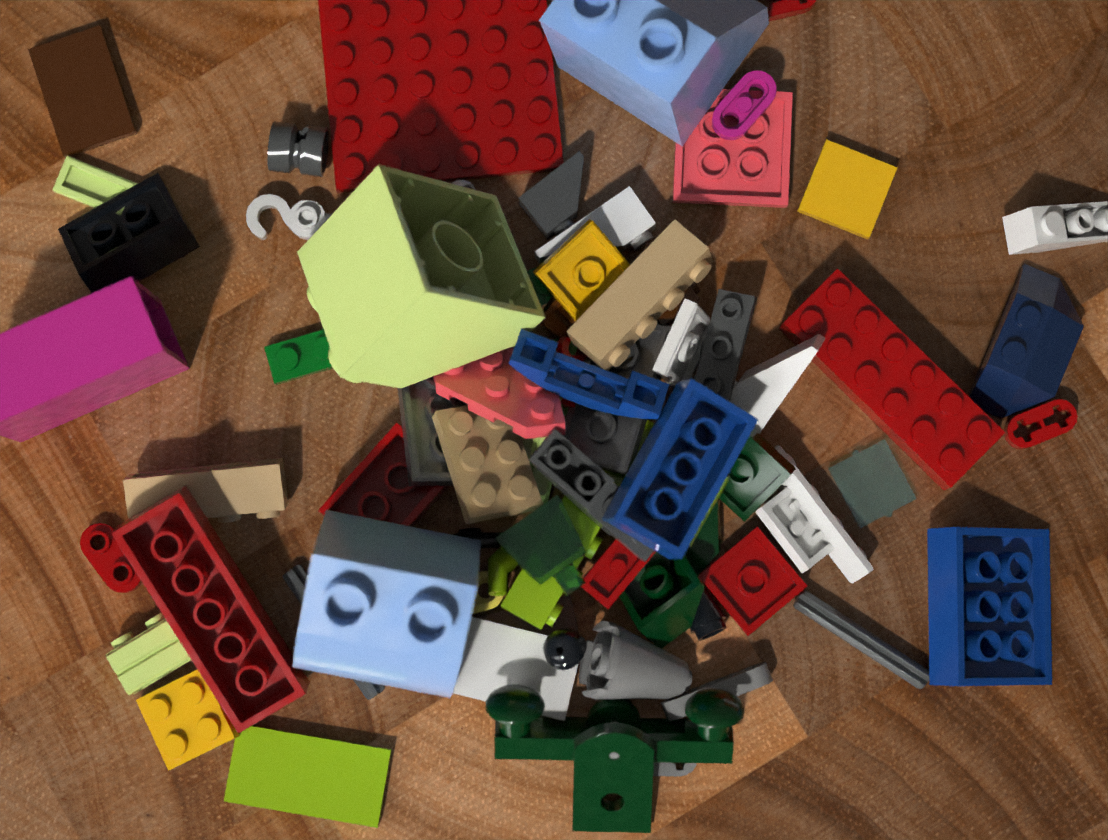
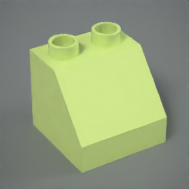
M378 165L297 251L309 285L307 288L308 300L319 314L330 346L328 351L330 364L340 375V378L353 383L368 382L396 388L407 387L450 369L513 347L516 344L521 329L531 332L545 318L496 195Z

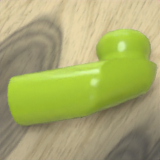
M501 547L488 558V594L491 596H504L508 594V574L518 565L519 561L517 552L511 547Z

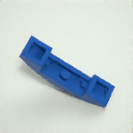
M524 329L520 330L509 364L532 382L564 399L605 413L640 419L659 418L669 384L633 370L629 378H625L556 352L558 342Z

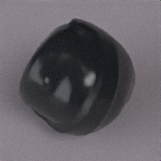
M560 629L552 632L543 644V652L548 664L557 670H567L576 666L583 659L587 649L585 638L572 629Z

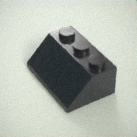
M159 173L154 174L58 229L79 276L91 293L131 276L139 282L200 247L189 224ZM124 207L121 215L116 214L117 211Z

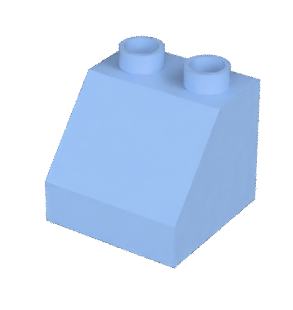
M553 0L539 21L560 69L683 146L769 24L767 7L756 0Z

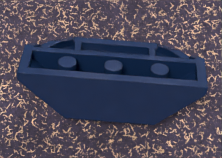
M1025 263L1022 265L968 394L985 413L1001 419L1055 397L1084 328L1060 278Z

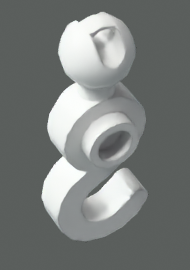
M266 194L255 198L248 206L246 221L251 232L260 240H265L268 237V233L260 224L259 218L265 209L273 208L279 211L285 224L296 236L309 240L332 214L325 213L322 206L315 201L302 200L294 204L290 209L287 202L281 197Z

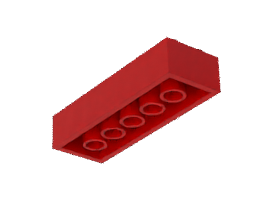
M838 268L779 328L795 345L818 334L826 338L811 361L943 491L952 488L1006 433Z
M186 485L122 522L111 533L238 734L306 694L310 681L302 669L293 668V654Z

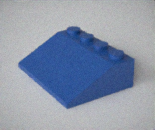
M980 527L927 529L929 685H1052L1049 529Z

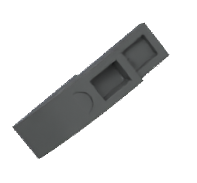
M553 429L528 460L602 530L617 539L641 561L646 562L654 552L653 549L602 520L619 488L614 483L615 480L556 429Z

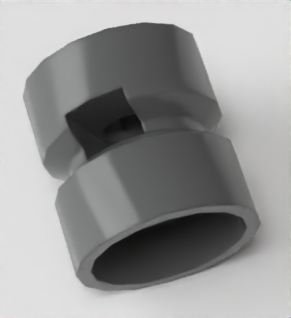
M274 121L271 126L268 142V170L291 173L294 168H298L302 175L323 177L328 157V127L306 125L303 130H298L295 123Z

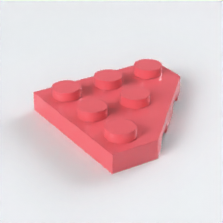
M507 348L433 376L436 394L448 400L455 397L467 403L469 411L493 423L499 419L513 426V433L525 439L547 437L553 429L565 435L566 423L559 396L532 382L509 364L514 348Z

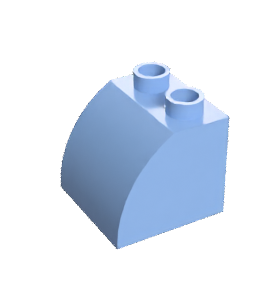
M326 510L312 555L297 632L293 668L451 698L462 661L477 590L481 540Z

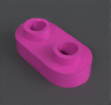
M758 70L748 72L717 105L712 116V127L719 137L726 140L741 138L770 107L776 96L777 88L774 79L768 73ZM753 87L760 88L763 96L759 99L752 98L749 90ZM734 116L738 120V124L735 127H728L724 123V118Z

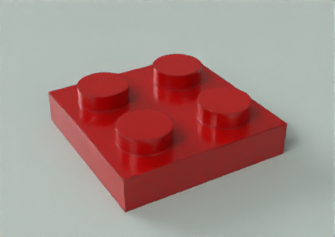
M758 526L698 575L705 587L746 636L752 634L807 587L806 583Z

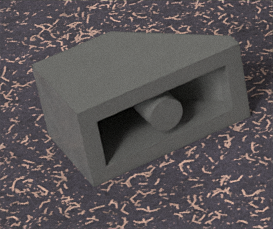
M580 151L519 197V205L547 240L553 235L558 236L575 224L573 220L578 215L584 167V156Z

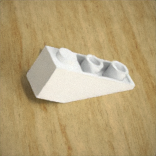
M1108 201L1032 206L1002 217L1009 255L1037 253L1108 241Z

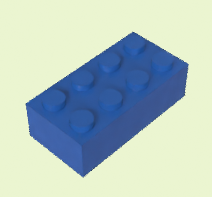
M692 378L679 381L603 515L602 520L668 559H682L758 419Z

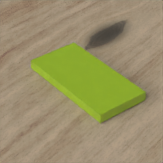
M253 725L240 732V736L235 738L224 802L375 828L379 827L392 749Z

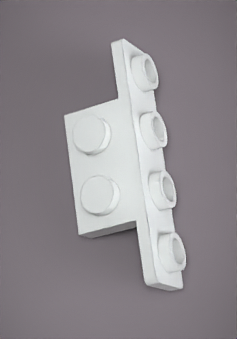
M780 445L776 446L775 449L796 469L778 488L780 493L761 506L755 513L801 573L809 570L826 555L831 557L850 583H854L873 570V566L867 560L865 552L854 543L845 531L839 518L833 515L822 501L817 489L809 484L796 467L794 459Z

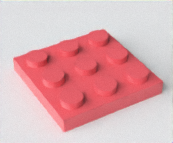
M723 89L685 144L681 146L675 142L672 203L787 208L789 200L793 92L776 91L773 103L744 136L736 140H726L719 137L712 127V116L715 108L731 91V89ZM749 90L752 98L759 99L763 96L762 91ZM727 116L724 118V123L728 127H735L738 124V120L734 116Z

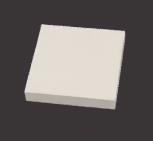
M684 299L652 369L672 388H675L679 381L693 378L700 361L701 345L706 338L711 320L697 303Z

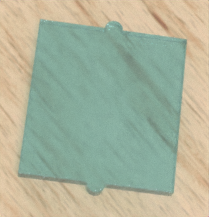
M885 439L861 452L859 450L853 451L850 458L828 468L859 528L883 516L889 518L893 515L894 510L917 499Z

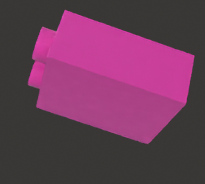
M131 276L0 333V436L18 442L26 441L190 369L161 300Z

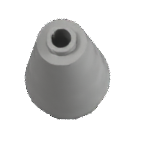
M602 620L595 625L593 631H597L598 634L594 642L586 641L587 649L583 659L580 661L579 683L585 684L587 691H581L583 696L592 699H675L681 697L683 693L689 690L692 683V672L689 670L686 661L614 622Z

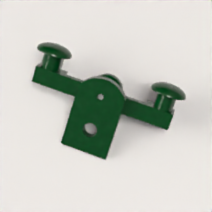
M519 684L499 687L488 696L485 703L486 712L491 718L496 720L495 759L574 761L572 831L651 833L654 762L732 764L734 747L733 726L740 722L744 716V706L741 700L733 693L718 688L703 689L691 695L685 704V713L689 719H677L674 721H667V719L641 718L630 699H598L589 710L587 717H565V721L541 716L545 709L542 696L533 688ZM615 793L622 796V798L609 801L603 798V796Z

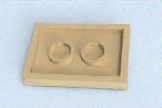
M468 405L435 411L432 419L466 524L536 511L541 508L543 502L522 438L513 433V426L499 419L493 423L469 411Z

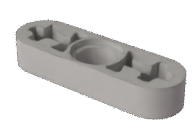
M761 662L690 689L683 693L681 697L666 699L661 702L667 721H674L687 716L685 713L686 701L691 695L700 690L718 688L739 696L769 684L773 681L767 663Z

